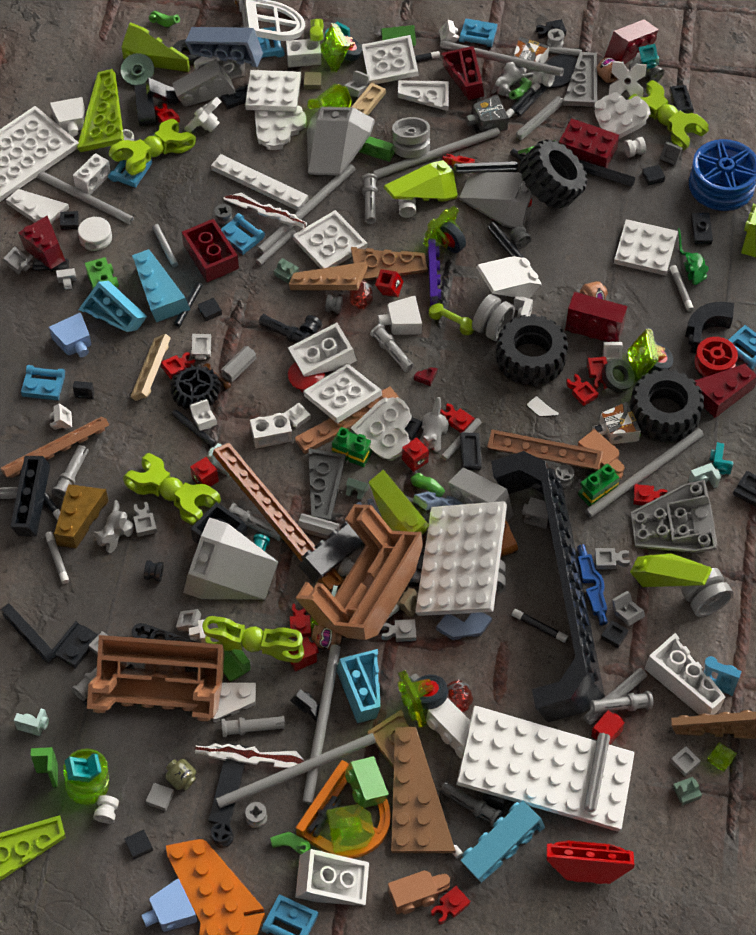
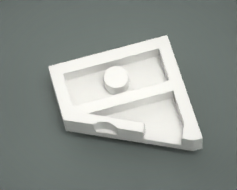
M222 683L219 709L213 718V722H219L222 717L229 714L234 715L242 709L254 706L256 703V683Z

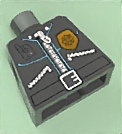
M498 95L475 103L473 105V114L466 116L467 125L477 124L480 132L498 127L499 131L508 129L509 117Z

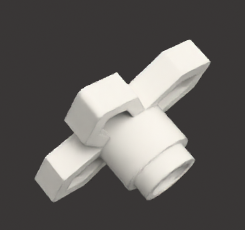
M613 61L612 73L618 80L610 84L609 95L613 92H618L621 95L627 89L630 96L636 94L643 97V87L637 81L645 76L646 64L636 63L628 70L623 62ZM630 78L631 81L625 82L624 80Z
M215 97L194 113L196 116L184 128L187 132L193 131L200 125L209 132L217 127L220 122L212 111L221 103L218 97Z

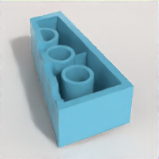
M149 249L132 255L156 322L190 310L185 296Z
M524 800L520 803L516 802L509 809L510 813L505 818H499L489 833L485 832L478 839L479 843L474 848L470 847L463 853L461 862L481 883L503 864L502 859L504 857L506 859L511 858L517 852L520 843L527 844L532 839L535 830L541 832L545 828L542 819Z

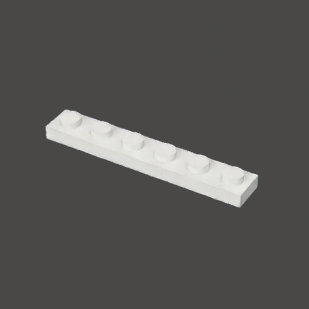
M222 154L211 165L213 171L297 211L308 201V195Z

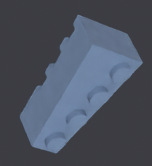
M191 27L185 41L190 54L208 58L216 56L223 61L228 59L236 60L237 64L243 65L245 62L250 63L252 67H258L263 55L254 28Z

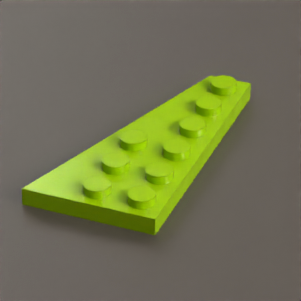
M113 69L97 73L79 144L77 145V149L80 152L112 146L124 140L116 74Z
M60 815L0 833V881L66 838Z

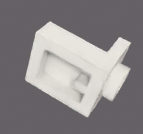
M515 296L514 307L515 310H518L517 318H520L522 315H531L532 299Z

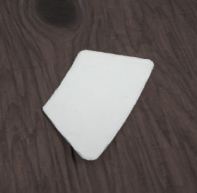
M537 396L527 404L539 416L559 414Z

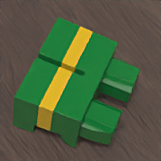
M341 427L332 442V452L346 454V461L349 459V462L365 467L372 454V449L369 448L371 440L366 439V436L362 434L356 435L349 432L347 428Z
M606 464L581 482L582 489L579 490L578 496L590 507L618 487L620 477L609 464Z

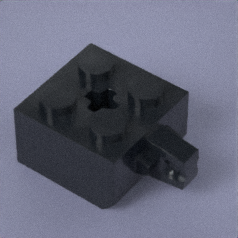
M217 502L191 527L192 540L199 544L209 517L229 524L245 537L248 535L247 525L243 520Z

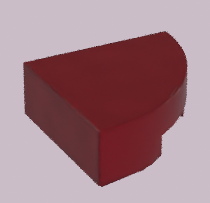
M429 367L428 369L418 371L414 375L413 380L431 386L438 368Z

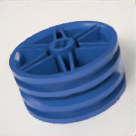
M728 139L713 140L702 145L694 155L689 177V189L694 198L704 206L720 211L741 208L751 200L756 187V154L746 145Z

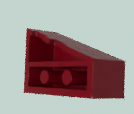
M643 19L615 30L603 59L612 58L615 61L623 62L625 65L636 57L637 53H639V47L655 43L659 29Z

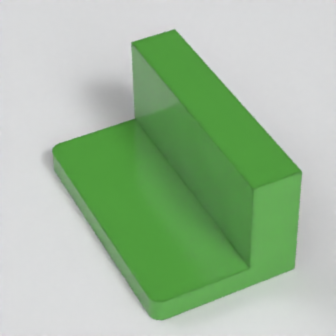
M414 25L380 28L382 40L410 35L412 45H416Z
M370 136L358 151L388 162L391 161L395 153L392 143Z
M242 650L224 651L223 673L230 682L251 670L250 660Z
M31 748V759L36 772L48 773L52 786L57 787L58 762L53 748Z

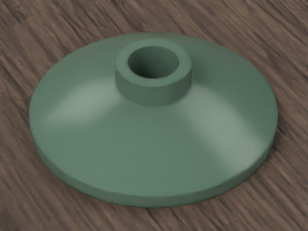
M144 54L130 55L121 65V75L131 85L145 84L146 80L152 78L154 74L153 62Z

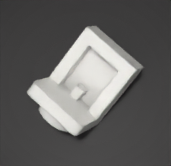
M192 334L191 355L196 360H206V357H211V334Z
M207 399L190 405L193 421L200 431L208 430L212 426L218 425L214 414L210 410Z

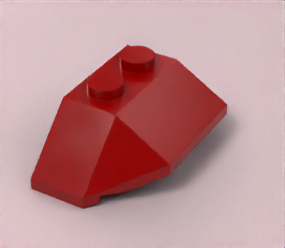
M566 840L554 844L549 843L546 847L547 861L566 880L574 882L611 884L632 870L635 865L633 851H626L621 847L611 844Z

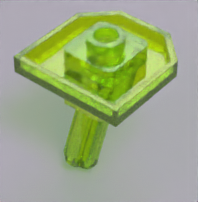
M334 83L317 98L309 99L307 106L310 109L350 107L352 99L347 86Z
M359 804L326 810L334 853L366 848L375 834L369 811Z

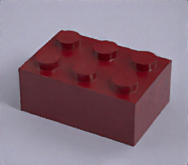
M571 118L559 140V144L565 145L579 160L607 168L617 150L619 134Z
M214 219L182 231L183 246L206 282L239 269L238 255Z
M574 292L568 307L565 330L605 342H619L628 306Z

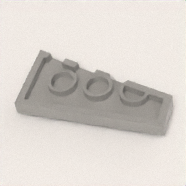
M580 52L563 100V105L595 107L594 105L597 101V53Z

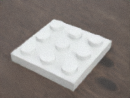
M410 35L362 44L367 75L370 76L369 85L371 82L380 84L419 76Z
M250 70L245 104L246 110L297 112L301 72Z
M336 210L293 235V240L320 269L335 267L351 258V247H357V249L367 248V242Z
M626 219L614 264L666 276L678 231Z
M348 363L303 391L304 396L336 423L343 421L382 396L380 388Z

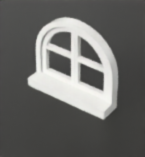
M244 0L242 17L244 28H254L257 37L289 41L297 39L303 34L305 21L291 7L271 0ZM256 6L273 9L274 17L258 15ZM277 11L286 14L293 21L278 18ZM258 20L275 23L276 31L259 29ZM279 24L296 28L288 32H280Z

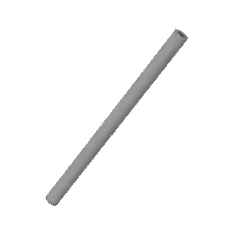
M444 40L440 44L441 49L449 51L469 47ZM475 48L476 57L505 64L513 62L518 67L560 77L564 73V69Z
M498 127L431 150L421 157L409 158L373 171V174L377 176V179L497 137L500 135Z
M349 164L341 176H336L294 215L302 220L356 170L355 167ZM283 224L257 247L258 252L264 254L294 226Z
M43 171L36 177L129 225L130 220H134L133 216Z
M696 429L585 510L586 515L589 518L593 517L633 488L635 484L640 483L704 436L702 430Z
M331 645L310 759L322 754L341 649L339 645ZM319 767L307 772L302 800L304 804L311 805L313 803Z
M373 733L218 797L216 798L219 808L225 807L376 743Z

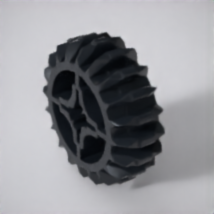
M191 364L190 368L184 366L183 371L178 370L177 375H173V381L170 383L172 399L177 403L178 407L182 406L184 410L188 407L190 408L191 404L205 399L208 400L209 405L213 406L214 401L218 400V395L221 392V384L217 374H214L213 369L208 370L207 366L201 368L200 364L197 367Z

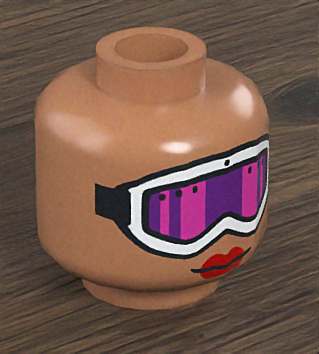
M612 58L603 59L597 66L598 76L607 83L618 80L612 73V63L615 61Z
M598 281L584 284L579 292L606 300L608 295L607 288Z
M320 624L314 626L312 641H314L317 647L330 650L331 645H340L342 640L341 634Z

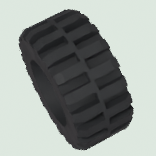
M555 140L539 141L520 162V173L522 174V180L526 183L525 186L527 189H530L533 196H536L540 202H544L549 207L565 208L569 206L585 191L587 185V174L583 170L582 163L578 161V157L574 156L572 151L567 149L565 145L559 144Z
M531 314L530 316L522 315L519 319L514 318L510 320V323L508 322L503 326V329L498 334L496 361L499 369L502 372L504 371V375L507 378L511 377L513 382H521L525 386L528 384L538 386L539 383H549V380L552 381L557 378V375L561 374L566 363L568 342L566 334L559 325L556 326V322L551 319L547 320L545 316L537 317L536 314ZM523 344H536L543 347L547 353L538 357L523 355L516 348Z
M661 369L659 372L654 370L651 371L650 375L648 373L643 375L642 379L636 382L629 406L641 429L640 433L644 436L647 434L652 440L659 439L660 442H666V440L675 442L678 438L680 440L687 437V434H691L697 428L704 406V397L701 394L702 390L700 387L696 386V382L692 378L689 379L685 373L680 374L677 370L668 371V369ZM658 398H667L678 403L682 410L675 413H665L657 410L650 402Z

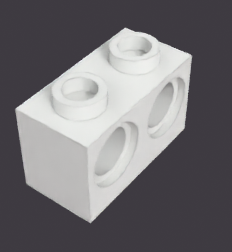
M310 39L286 41L288 67L321 65L320 41H311Z
M95 153L73 174L75 188L91 195L108 178L111 172L109 161Z
M276 413L272 416L257 417L250 420L255 449L292 442V430L287 413Z

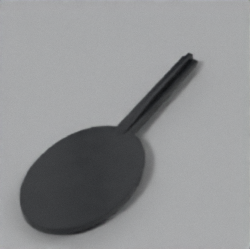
M566 54L557 55L545 63L564 69L562 77L555 75L554 82L549 88L562 87L571 81L577 59L574 56ZM542 83L540 88L516 111L517 116H522L544 93L548 86Z

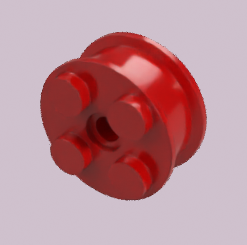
M706 338L698 345L694 360L695 367L704 377L734 368L738 352L735 345L725 338Z

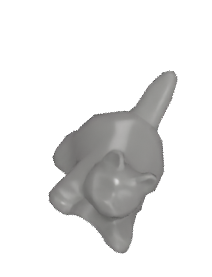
M508 62L497 79L491 94L497 91V94L508 98V94L511 92L509 88L520 82L522 78H532L533 73L522 74L521 70L515 66V63Z
M440 397L436 398L432 412L424 415L421 426L423 432L420 441L428 449L432 448L434 453L440 452L441 435L446 434L449 427L446 417L440 414Z
M114 500L112 513L108 516L104 528L101 531L93 532L98 545L107 546L106 551L108 553H112L116 549L121 535L129 537L134 530L133 523L127 520V514L119 511L120 506L117 500Z

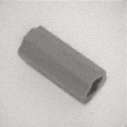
M244 346L221 369L223 378L233 382L256 359L254 350Z
M303 513L298 521V526L303 532L328 539L327 537L334 530L338 532L340 528L338 523Z

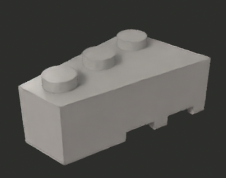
M217 59L172 83L176 95L184 107L212 100L215 97L219 98L225 94L236 93L230 77Z
M462 468L448 482L452 496L462 503L476 504L504 501L507 504L505 521L508 522L514 516L506 488L466 468Z

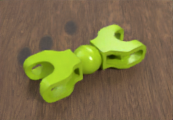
M651 80L646 84V93L649 96L640 98L650 108L651 114L649 117L655 120L658 118L661 124L668 126L667 130L671 132V141L674 145L682 147V150H686L690 145L688 133L703 136L709 131L707 122L698 114H686L681 110L678 112L675 106L668 104V100L664 97V88L656 81ZM633 94L628 99H631L638 95Z
M169 119L160 124L159 131L155 132L154 136H148L143 141L141 139L137 141L122 140L112 145L109 150V156L116 162L127 160L126 171L130 175H136L145 170L146 163L151 161V158L158 157L162 152L164 154L169 152L184 153L190 150L195 145L196 137L190 132L178 133L179 123L175 119Z
M150 453L142 457V467L146 472L138 473L130 470L123 476L124 484L137 494H155L157 496L161 494L165 500L174 501V506L180 510L182 520L191 525H194L203 516L202 511L198 508L199 506L211 508L216 502H221L220 494L206 484L190 485L186 482L183 484L178 478L170 477V473L164 469L162 459Z
M216 616L207 617L202 624L204 634L206 635V643L222 644L224 651L242 650L243 647L251 653L262 650V654L293 663L301 661L304 656L302 634L294 629L282 627L265 629L263 631L256 626L245 629V625ZM215 623L218 625V628L209 629L208 626ZM296 637L297 641H293L288 638ZM211 638L217 639L219 641L212 642ZM289 651H299L297 655H290Z

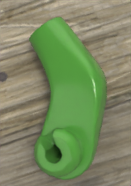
M153 11L149 15V21L152 23L157 22L164 27H170L179 23L180 17L178 15L168 16Z
M522 78V81H520L521 86L512 90L509 93V97L518 100L532 86L531 80Z
M416 473L411 478V483L415 487L436 493L437 497H442L445 489L433 478L425 477L421 473Z
M291 832L270 838L273 848L289 846L300 854L311 849L308 841Z

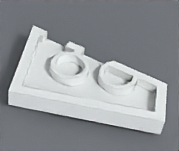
M398 80V98L448 111L449 81Z
M20 189L16 190L6 199L9 206L34 223L48 215L52 224L60 217V212L69 209L67 203Z

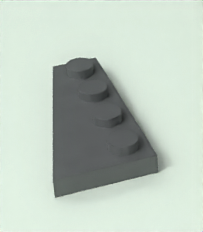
M308 448L311 516L331 521L346 454Z

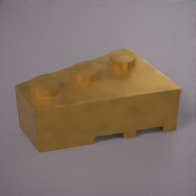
M68 484L54 532L57 546L78 547L89 531V527L94 519L98 518L103 506H106L109 502L106 489Z

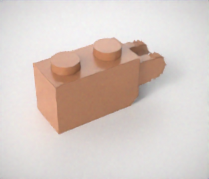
M594 429L578 442L580 447L603 451L599 469L609 464L620 477L619 480L622 479L625 467L618 460L619 450Z
M424 870L388 883V893L396 914H408L413 912L416 907L422 905L427 907L434 904L438 900V894L450 889V877L445 873L432 877L430 872Z

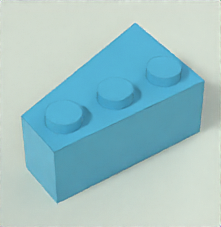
M378 649L341 658L337 666L336 672L357 723L376 719L380 709Z

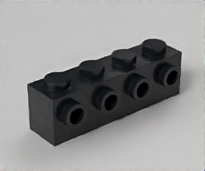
M25 455L10 526L18 536L37 537L50 471V465L43 456Z
M347 522L340 526V531L334 530L330 533L326 542L321 540L314 547L315 550L313 552L308 550L301 557L303 561L299 564V568L314 584L365 544Z

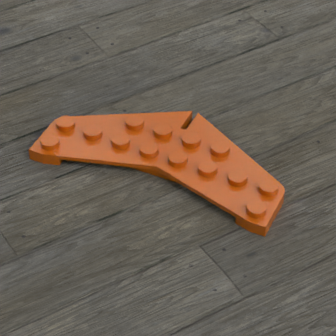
M197 839L166 845L168 860L200 921L199 935L259 934L265 912L245 917L244 915L263 912L264 908L207 841Z

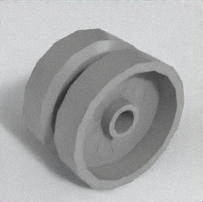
M407 117L393 124L392 136L395 154L404 158H417L426 155L430 151V125L427 121L417 117Z
M489 294L476 311L472 322V329L480 334L486 332L488 338L497 341L500 330L513 319L515 313L514 305L506 301L501 303L499 297Z
M711 568L712 571L705 585L683 586L681 589L686 601L691 602L690 607L698 617L707 616L718 611L734 595L731 587L724 582V577L717 568Z

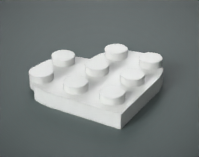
M613 92L596 101L594 105L595 116L601 129L619 134V139L644 126L651 114L648 104L639 96L626 100L618 92Z
M297 106V112L255 110L257 140L259 144L266 146L268 150L282 149L283 145L290 142L291 136L298 135L300 130L306 128V115L300 106Z
M398 397L383 398L358 420L351 429L356 434H362L366 436V439L371 440L370 448L376 455L382 459L393 461L402 455V447L410 442L405 431V427L411 420L410 410L406 403Z

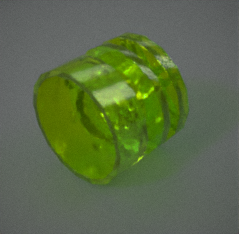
M89 748L77 750L69 757L87 759L92 754H98L101 773L90 782L68 780L65 764L63 766L65 789L68 796L76 803L84 805L96 803L98 797L106 795L109 789L108 762L100 752Z

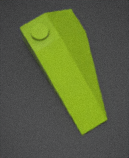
M129 23L122 44L123 59L133 54H144L152 60L154 67L189 72L190 65L187 56L173 47L168 48L159 37L155 39L149 35L147 29L134 23Z
M444 160L429 163L384 185V189L393 199L413 200L414 197L423 198V201H429L430 198H437L438 201H448L458 197L454 171Z
M384 470L369 481L381 517L392 531L421 532V535H423L430 526Z
M670 553L640 556L634 562L630 573L642 587L705 585L712 569L709 566Z

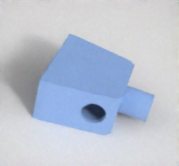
M81 313L49 327L51 338L67 355L78 353L79 357H85L89 353L87 347L91 346V340Z
M179 878L151 896L149 901L153 910L141 915L146 927L159 922L163 932L197 922L196 914Z

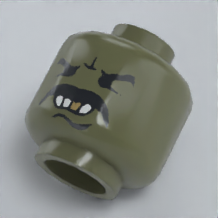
M174 759L166 767L168 771L165 778L176 790H187L197 779L195 777L196 770L185 759H180L179 761Z

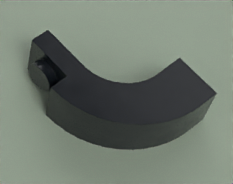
M708 303L699 307L691 315L685 337H689L688 345H691L692 353H697L698 345L701 342V334L704 330L710 327H731L735 303Z

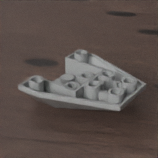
M321 107L311 117L307 129L309 175L341 176L371 135L375 120L353 107Z
M470 173L459 200L499 224L514 229L515 227L523 226L532 194L530 189H527L525 186L526 183L522 180L521 173Z
M705 480L684 484L631 512L636 548L700 553L715 550L717 547L712 509Z
M209 517L197 546L183 593L200 599L265 600L278 561L229 524Z

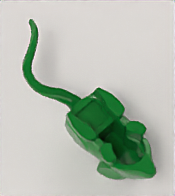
M678 228L679 249L681 254L686 256L687 260L684 262L686 273L689 272L688 280L692 279L693 285H697L707 278L706 273L709 268L705 265V260L700 254L683 251L680 228Z

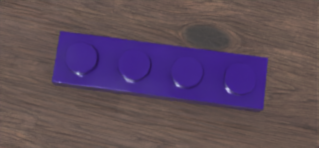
M428 239L430 307L437 304L438 300H441V289L437 288V285L441 283L440 275H437V271H440V260H436V257H439V246H436L435 239Z

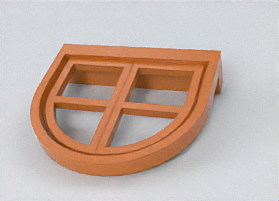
M341 760L296 826V835L323 852L353 859L371 853L384 841L389 831L391 813L387 798L383 803L377 804L380 821L378 827L375 828L358 818L363 808L360 809L358 807L355 813L351 814L340 807L335 814L348 821L335 843L320 835L317 838L313 837L312 834L317 829L316 827L311 834L307 832V827L317 817L319 809L322 810L331 796L338 798L348 783L345 772L349 763ZM352 825L372 835L367 841L355 846L339 845Z

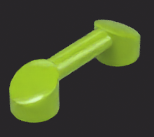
M310 20V40H323V20Z
M440 303L434 304L429 308L430 318L438 320L444 316L460 324V332L463 335H471L474 332L472 329L473 321L469 317L462 318L444 309Z

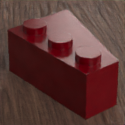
M474 46L441 53L444 68L466 98L471 100L484 97L483 83Z
M48 215L18 232L24 249L48 268L52 269L65 261Z
M746 364L695 380L696 386H699L702 390L701 394L704 397L703 408L716 418L755 388L756 373Z

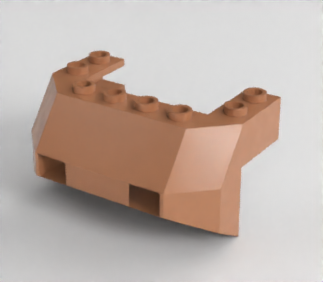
M354 504L345 520L365 543L366 546L335 596L329 592L323 583H317L313 588L308 582H305L296 599L318 624L347 638L367 640L379 634L413 577L423 542L421 532L392 531L372 505Z
M99 635L97 676L88 684L87 709H93L95 713H105L115 702H121L123 706L142 704V707L153 708L154 705H160L163 709L183 707L185 711H193L192 717H197V720L210 721V718L213 719L219 709L224 668L223 645ZM127 662L145 663V669H127ZM185 666L198 667V673L185 672Z

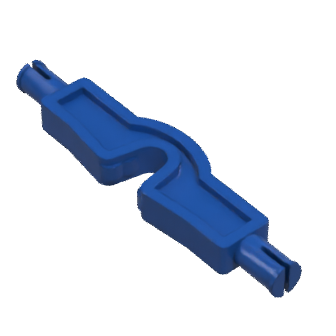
M582 544V548L581 545L577 546L580 555L578 557L581 579L583 583L595 584V586L586 589V597L590 603L593 615L598 616L599 624L603 626V623L604 625L608 624L605 615L607 613V605L603 595L604 580L595 569L592 555H587L585 545Z

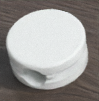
M101 217L87 218L78 227L80 243L87 250H102L112 241L110 224Z

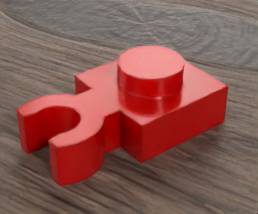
M165 103L162 104L163 108L161 109L157 108V106L154 107L155 114L160 123L169 119H175L178 123L180 122L178 114L172 108L168 109Z
M446 154V157H442V161L444 160V162L452 165V167L454 164L475 162V159L463 156L455 157L451 154Z
M187 352L180 359L175 355L162 361L160 367L170 379H173V375H177L178 370L183 371L184 366L190 368L191 364L194 366L196 360L192 359L189 361L190 353Z
M606 357L587 359L589 378H595L593 383L595 390L598 389L599 382L603 383L604 389H607L602 380V369L607 363Z
M574 374L576 382H572L569 378L566 380L567 387L573 389L572 395L583 406L598 398L599 393L588 381L582 383L578 374Z
M449 403L446 404V409L449 412L440 410V414L449 419V425L460 433L464 432L475 420L474 417L461 408L455 411L453 405Z
M635 484L633 505H645L667 494V490L659 489L654 491V486Z
M292 604L294 616H290V628L299 631L302 637H311L310 615H306L307 611L304 607L302 610H297L295 604Z
M455 886L440 898L442 906H435L431 910V915L434 916L436 913H441L443 916L438 920V923L441 925L447 920L448 914L455 918L470 905L471 901Z

